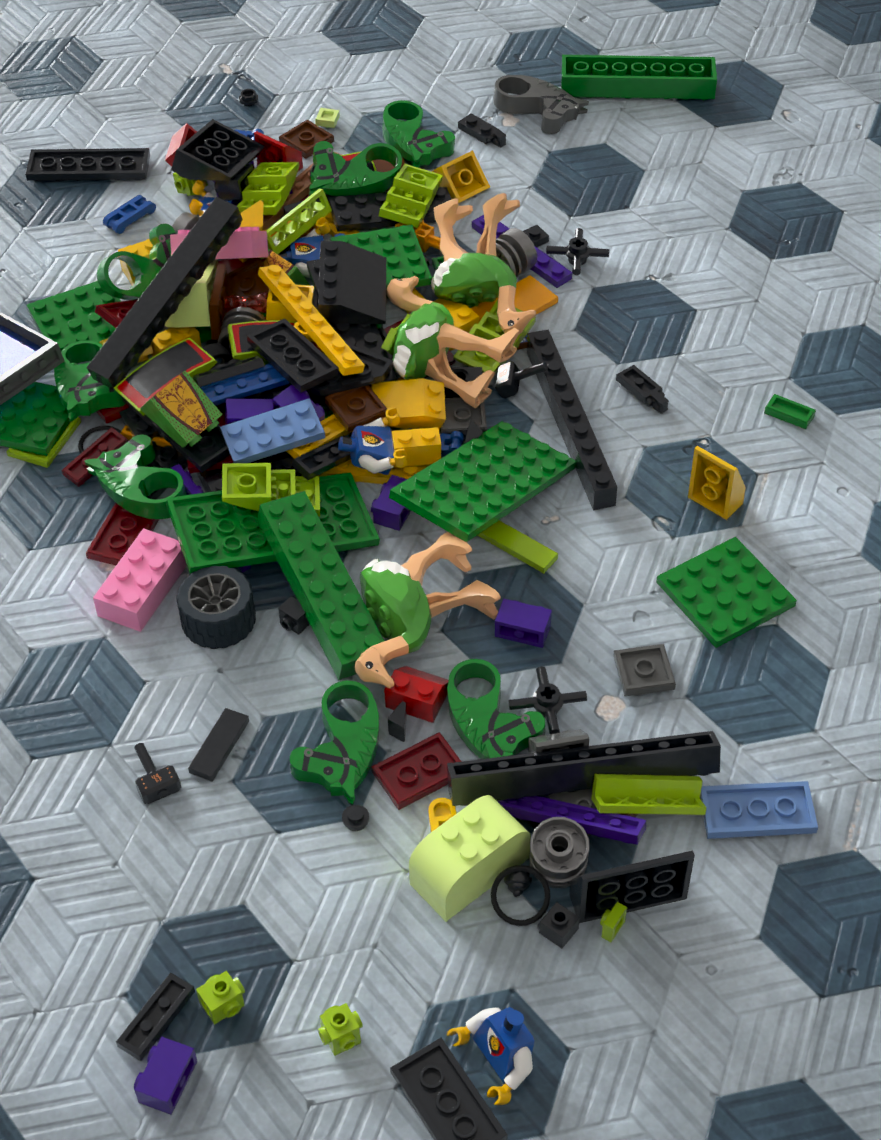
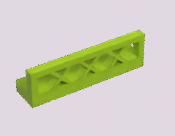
M323 189L315 191L266 230L268 249L279 254L313 227L319 218L325 217L332 211ZM319 198L321 203L315 202L316 199Z
M594 775L591 800L599 813L705 815L707 808L700 799L702 779L699 776Z

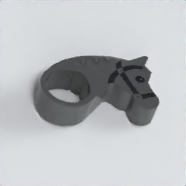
M506 75L498 78L495 82L493 103L497 109L510 114L539 113L542 116L541 130L548 134L559 132L564 123L573 119L576 120L578 114H584L588 111L584 106L589 105V101L574 98L563 89L535 77Z

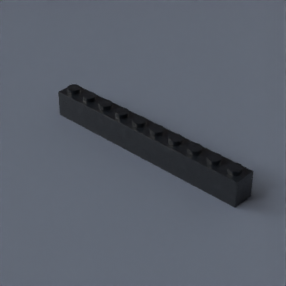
M218 197L213 200L86 367L94 380L115 390L114 387L126 378L127 373L138 363L139 357L145 349L150 347L157 333L164 328L169 317L177 311L178 305L184 297L189 295L196 281L201 279L208 265L215 260L220 249L228 243L232 233L240 227L243 219L237 206Z
M549 329L527 333V355L532 366L542 362H546L548 370L538 373L536 376L569 455L576 461L575 469L593 511L616 506L617 484Z
M707 731L447 763L448 791L452 806H467L485 795H490L498 801L593 789L595 774L706 776L712 773H720L721 745L715 733Z

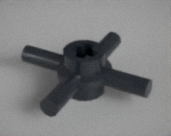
M581 228L575 230V238L569 241L567 247H546V254L566 255L568 262L573 265L572 273L574 275L581 273V265L586 263L589 256L609 257L610 249L590 248L587 240L583 238V229Z
M541 666L536 669L539 687L533 696L508 700L509 710L535 708L536 712L541 713L546 718L549 734L560 733L556 716L558 711L562 708L563 704L587 701L586 691L561 694L557 686L549 683L546 668Z

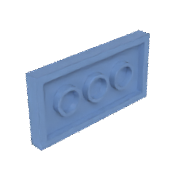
M310 398L220 427L233 463H250L325 438V432Z
M808 781L701 787L700 799L707 807L706 814L703 815L707 839L817 833L818 824Z

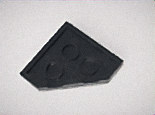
M346 343L364 363L363 373L343 376L339 371V375L306 391L321 397L383 382L393 368V360Z

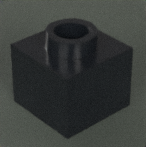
M291 596L278 608L280 624L285 630H292L299 635L310 625L305 616L304 609L296 598Z
M556 902L540 921L539 933L562 949L579 929L580 917Z

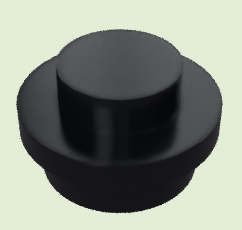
M244 89L241 91L239 96L241 104L252 106L258 102V95L255 90Z
M351 805L343 811L342 822L349 830L360 831L369 822V812L361 805Z

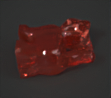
M263 292L255 296L226 295L225 313L238 307L251 308L258 312L266 313L268 293Z

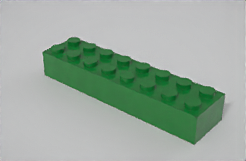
M562 55L561 89L573 97L715 99L717 84L715 57Z
M303 491L260 504L257 522L297 600L304 609L305 616L338 680L356 675L355 662L360 655L371 646L384 642V639L306 492Z

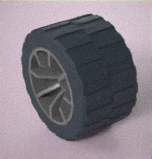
M211 566L201 568L196 572L194 571L182 581L181 586L177 590L176 600L182 629L191 642L204 648H227L244 640L252 631L256 621L253 591L250 581L247 580L243 573L227 566Z

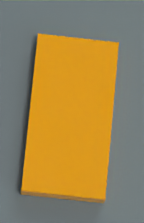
M531 275L516 283L514 305L519 310H535L537 315L558 303V296ZM498 298L493 302L479 303L478 306H474L471 309L480 316L481 320L486 311L490 312Z

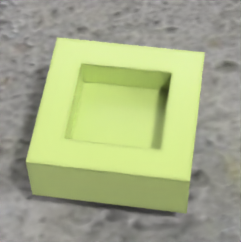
M320 108L315 119L316 125L325 128H335L340 117L339 110Z

